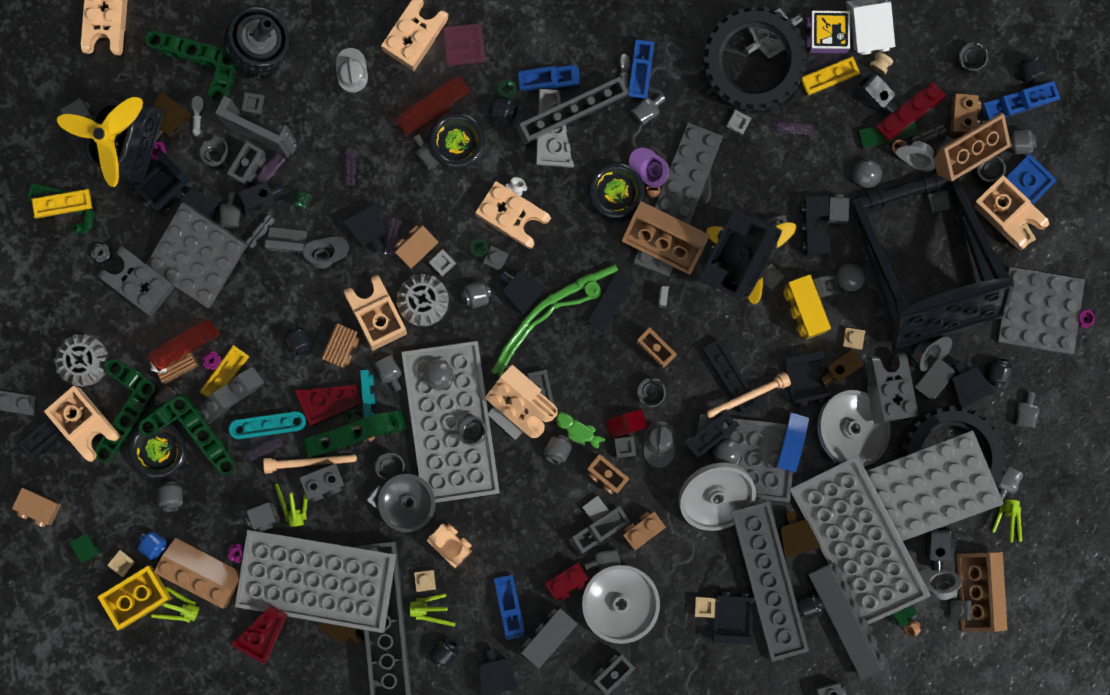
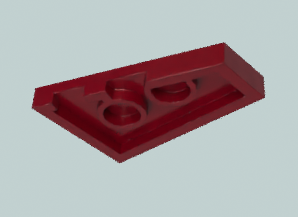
M356 385L295 390L310 426L363 404Z
M270 606L231 646L265 664L288 614Z

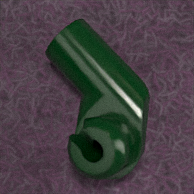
M85 210L84 220L78 224H73L72 231L77 235H83L92 229L95 211Z

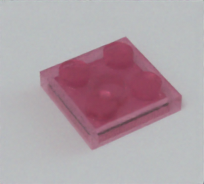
M481 24L443 28L448 66L485 62Z

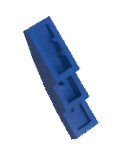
M1053 81L981 105L985 120L988 121L1000 113H1004L1006 118L1059 100L1060 96Z

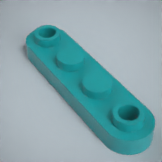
M300 412L240 419L230 424L229 433L235 439H247L296 432L305 428L307 420ZM299 418L300 424L295 425L294 419ZM242 426L243 432L237 433V427Z

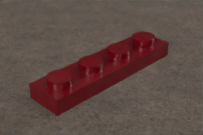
M932 82L876 125V130L889 142L944 100L946 94Z

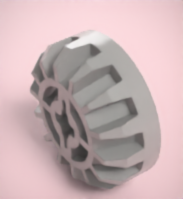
M426 274L411 276L401 284L397 292L399 312L406 321L413 325L422 327L433 325L443 318L448 309L449 297L443 283L434 276ZM418 286H426L425 290L413 291ZM429 288L435 294V301L431 300L428 293ZM423 296H425L428 302H423L422 304H420V301L417 299V297L422 298ZM409 297L414 300L417 306L415 310L409 304ZM431 308L426 312H418L419 309Z
M76 334L63 340L62 345L56 349L57 354L56 358H54L56 371L65 382L74 386L86 387L97 383L105 375V365L109 361V356L105 346L98 339L85 334ZM83 346L86 349L82 352L75 351L72 348ZM88 351H90L92 354V360L90 355L87 354ZM67 355L70 356V362L72 364L70 368H68L66 364ZM76 356L82 357L85 364L79 363L80 361ZM75 367L83 370L86 369L82 373H75L72 370Z

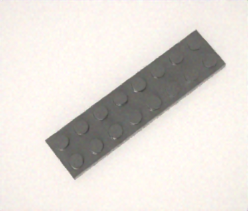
M687 124L669 170V176L664 183L655 206L656 209L690 224L723 136L693 124ZM638 250L633 263L666 277L670 276L673 266Z
M765 501L732 510L733 521L770 660L776 661L808 652L807 641L770 502Z

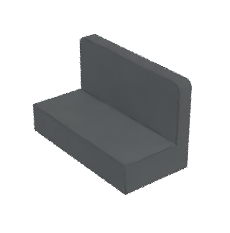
M270 227L268 240H265V248L270 251L303 254L307 241V231Z

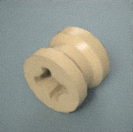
M877 52L875 55L876 59L869 66L875 72L886 75L887 68L892 65L893 60L886 54Z

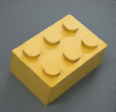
M811 275L789 282L784 287L783 294L786 301H790L792 306L790 313L792 318L798 322L797 331L799 336L807 340L829 331L831 327Z
M153 566L145 567L98 596L117 630L124 629L172 599L160 577L154 573L155 569Z

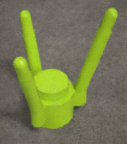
M275 484L285 515V522H288L289 527L304 525L303 520L307 519L308 501L305 492L302 513L300 510H295L293 493H289L291 511L288 513L279 485Z
M1005 499L1004 504L999 508L992 528V533H995L1002 514L1005 512V516H1010L1009 542L1011 543L1014 536L1015 517L1017 520L1018 541L1022 542L1020 501Z
M165 587L168 592L188 605L184 604L181 608L163 603V607L179 611L182 616L152 614L151 617L180 620L189 623L190 620L195 621L200 608L195 606L196 602L189 600L169 587Z
M446 594L416 598V601H411L410 616L416 617V620H426L455 626L453 622L424 616L427 615V611H447V607H427V603H423L444 598Z

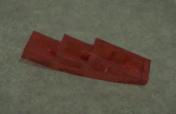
M458 76L396 118V122L407 135L436 118L439 113L468 95L471 90L462 78Z
M208 319L148 354L147 357L159 372L184 359L188 354L200 349L205 343L217 338L220 333Z

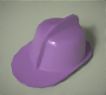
M638 148L631 153L629 166L633 167L641 175L642 180L647 185L659 187L666 182L669 176V167L664 159L648 148Z

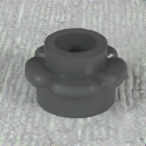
M100 243L94 245V249L91 251L92 258H95L97 262L107 260L110 256L109 247L106 244L101 245Z

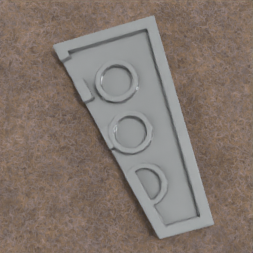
M539 90L538 115L561 104L559 90ZM566 125L537 138L535 165L574 167Z

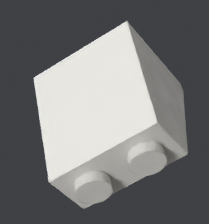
M846 1L847 11H850V30L853 47L856 52L866 55L870 54L873 50L885 52L889 51L891 47H895L891 1Z

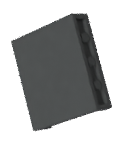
M226 96L223 97L215 114L228 130L286 158L290 154L293 155L297 144H295L296 140L286 125H284L278 136L241 118L242 114L233 101Z

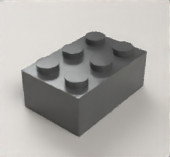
M560 607L558 610L554 608L548 614L547 618L549 620L545 625L541 623L535 629L534 633L536 635L532 640L528 637L521 646L523 648L521 653L537 668H540L578 624Z

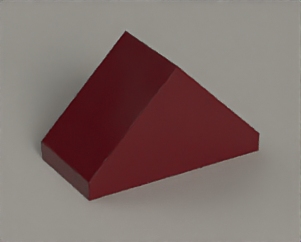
M642 409L606 420L611 439L648 428Z

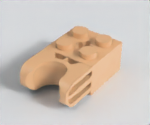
M84 0L81 49L84 54L92 53L96 41L103 37L109 38L110 50L114 55L120 56L122 54L128 0Z
M412 0L381 45L383 52L415 71L434 43L449 16L445 11H440L430 20L423 19L419 15L424 4L423 0ZM410 40L412 44L405 46V41Z
M1004 175L974 204V208L1019 250H1023L1027 246V240L1020 231L1022 224L1029 223L1040 230L1045 229L1049 225L1048 219ZM999 203H1005V207H1001Z
M495 181L475 213L477 218L528 249L533 248L534 241L525 233L524 225L530 220L546 224L551 219L548 213ZM504 205L506 211L498 212V206Z
M378 275L371 278L374 292L367 299L359 298L351 288L344 290L345 297L372 351L407 335L406 328ZM380 320L382 323L386 322L382 327L377 326Z
M513 365L499 378L485 397L487 401L531 438L541 436L545 426L542 421H552L558 413L556 406L540 393L541 389Z
M71 387L44 411L68 441L90 462L95 460L97 456L92 448V439L95 435L102 433L108 440L112 441L120 438L118 432L79 387ZM77 411L76 417H72L74 416L73 412Z
M441 524L429 536L427 541L456 568L472 552L470 549L472 545L465 538L460 539L456 535L458 531L451 524H448V526Z

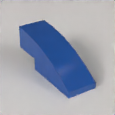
M635 40L628 94L630 97L647 99L654 42Z
M575 65L557 68L551 66L518 71L520 91L551 90L580 86L579 67Z
M790 413L775 468L796 473L809 423L808 417Z
M513 575L495 578L494 582L506 639L510 640L526 636Z

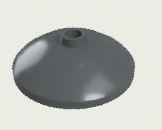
M401 474L388 480L382 487L378 498V508L382 519L388 526L400 532H413L423 528L431 520L436 506L435 495L431 486L423 478L413 474ZM408 499H412V506L408 505Z

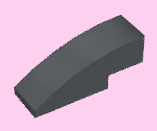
M619 506L568 539V541L579 556L630 523V521Z

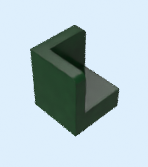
M86 533L70 542L81 563H86L102 553L98 546H94L89 535Z
M911 605L891 614V617L900 627L904 628L909 623L908 620L917 614V610Z

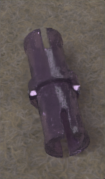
M276 152L270 161L262 166L263 169L253 182L256 185L267 182L271 176H275V171L286 159Z

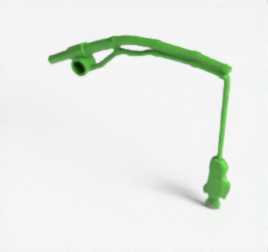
M616 264L577 279V282L549 295V297L535 306L503 347L491 373L494 375L498 373L499 378L503 375L504 369L512 355H514L535 325L549 317L554 309L561 306L581 304L590 299H597L601 294V289L596 281L618 271ZM585 288L586 297L579 300L557 303V301ZM553 304L540 319L529 324L540 311ZM559 412L556 415L557 425L567 430L569 439L585 445V442H590L597 449L599 448V442L605 441L604 437L594 436L595 428L593 426H585L564 412Z

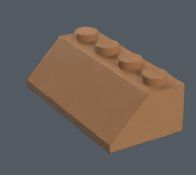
M1004 113L998 114L942 147L934 158L937 175L949 181H954L1011 147Z
M641 201L622 242L690 275L710 235Z
M177 538L173 540L165 551L154 571L155 574L222 609L227 607L239 584L241 572Z
M1003 552L957 554L958 575L962 579V585L959 588V599L971 601L972 620H961V632H996L1007 630Z

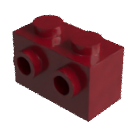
M576 563L545 584L554 599L562 601L570 596L569 592L574 588L578 591L586 586L585 581L588 578L579 563Z

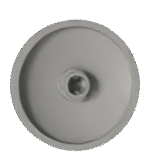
M858 390L838 393L832 396L820 411L817 423L819 440L825 452L837 463L841 464L858 455L863 466H867L877 461L886 451L890 440V422L874 424L869 395Z
M715 463L700 468L688 477L679 493V507L685 520L692 526L707 531L722 530L735 525L731 513L732 510L754 505L756 489L751 476L740 466L730 463Z
M615 565L602 569L590 579L583 592L582 612L587 625L597 636L612 643L625 644L642 638L652 629L659 615L660 599L656 586L644 572L631 566Z

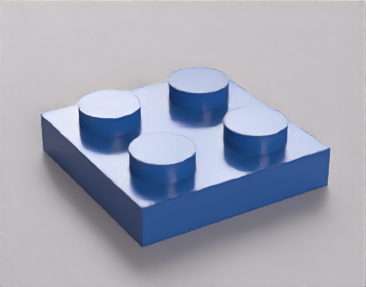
M1031 154L1027 155L1006 177L1031 201L1032 205L1057 181Z

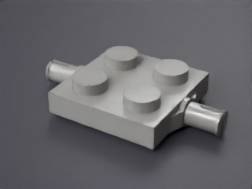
M779 8L778 10L775 11V12H777V11L781 12V13H782V16H784L785 18L788 19V17L785 16V14L783 13V11L781 10V8ZM800 14L791 19L792 24L795 26L803 22ZM761 27L748 28L754 40L752 44L745 47L748 54L759 49L763 52L766 59L770 60L786 50L781 39L772 31Z

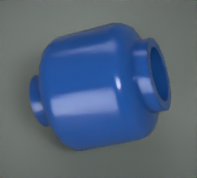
M154 531L148 534L143 533L138 539V551L149 560H159L167 550L166 540Z

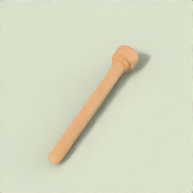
M781 372L776 375L773 381L708 410L707 416L712 418L776 387L786 388L791 384L790 379L785 372Z
M352 454L284 461L264 458V472L268 474L281 468L355 462L357 456Z

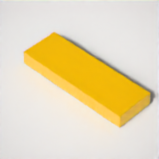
M852 56L803 76L801 82L807 96L858 76L860 71Z
M89 189L31 199L34 218L93 209Z
M233 345L218 368L200 390V393L208 398L213 392L228 385L250 356Z

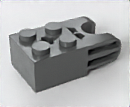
M119 246L117 254L124 260L125 266L123 271L113 275L105 270H100L97 275L152 317L175 286L123 246ZM145 285H146V286L148 285V288H149V291H148V292H146V291L143 292V287H144Z
M903 352L896 353L891 358L890 372L884 369L880 358L876 356L868 357L865 361V369L874 424L918 417L906 354Z

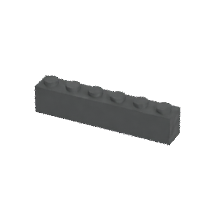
M618 77L520 123L516 130L525 145L624 98L629 93L621 77Z
M833 561L811 572L809 576L861 680L882 672L887 667L886 658L880 653L877 647V640L871 635L868 629V622L862 617L860 607L857 601L853 599L849 585L844 582L840 567Z

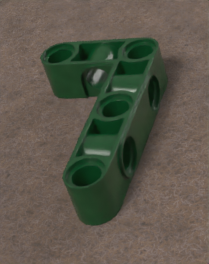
M150 31L146 35V44L154 52L216 69L208 91V98L214 106L219 107L224 96L229 98L237 67L233 63L229 65L224 64V60L228 58L225 49L158 31ZM154 38H160L157 45L151 44ZM190 48H196V52L193 55H188ZM221 93L222 98L219 101H214V95Z
M111 359L106 363V373L133 392L111 423L120 435V438L112 441L103 436L95 448L96 460L103 463H109L115 458L158 393V387L154 382L136 369L116 359ZM118 363L120 370L117 373H113L112 366ZM147 384H150L152 387V391L149 394H145L143 391ZM128 416L130 418V424L124 427L122 424V420L124 417ZM103 449H107L109 452L106 459H102L100 456Z
M178 393L141 419L139 424L140 433L144 436H151L178 418L207 459L221 475L228 476L234 472V458L201 412L185 394ZM182 399L186 405L179 408L175 405V401ZM151 422L153 429L146 430L143 427V423ZM204 430L208 432L209 436L202 439L198 436V432ZM224 461H228L231 463L232 467L229 469H223L221 467V463Z
M402 410L375 414L305 438L302 441L307 458H313L375 436L403 431L407 427Z

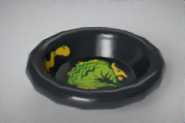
M462 113L447 114L438 119L432 126L428 138L429 148L435 159L444 166L452 168L467 167L476 162L483 153L485 146L484 131L479 122L471 116Z
M610 163L600 167L593 174L589 183L588 196L592 206L600 214L609 218H625L632 215L637 210L640 202L643 201L645 185L641 175L633 167L623 163Z
M148 422L143 427L146 430L153 429V424ZM172 424L167 425L151 436L142 435L138 428L132 435L129 444V458L134 468L142 475L153 479L165 478L175 473L183 464L186 455L185 440L181 432Z

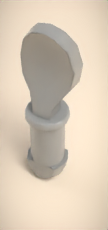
M622 54L619 60L621 68L620 77L628 91L629 73L627 71L631 67V60L628 55Z
M195 96L191 102V109L195 114L192 116V133L194 136H198L201 133L200 122L202 117L199 114L203 110V100L201 97Z

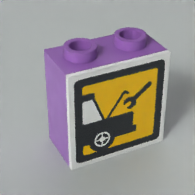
M812 11L810 16L806 18V28L809 29V36L806 37V47H809V53H847L850 49V11Z

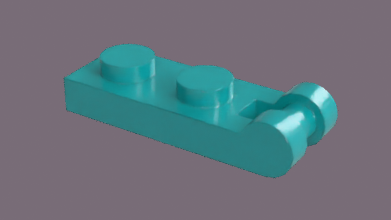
M360 370L364 418L375 415L372 409V405L376 404L375 393H371V386H374V376L370 374L369 370Z

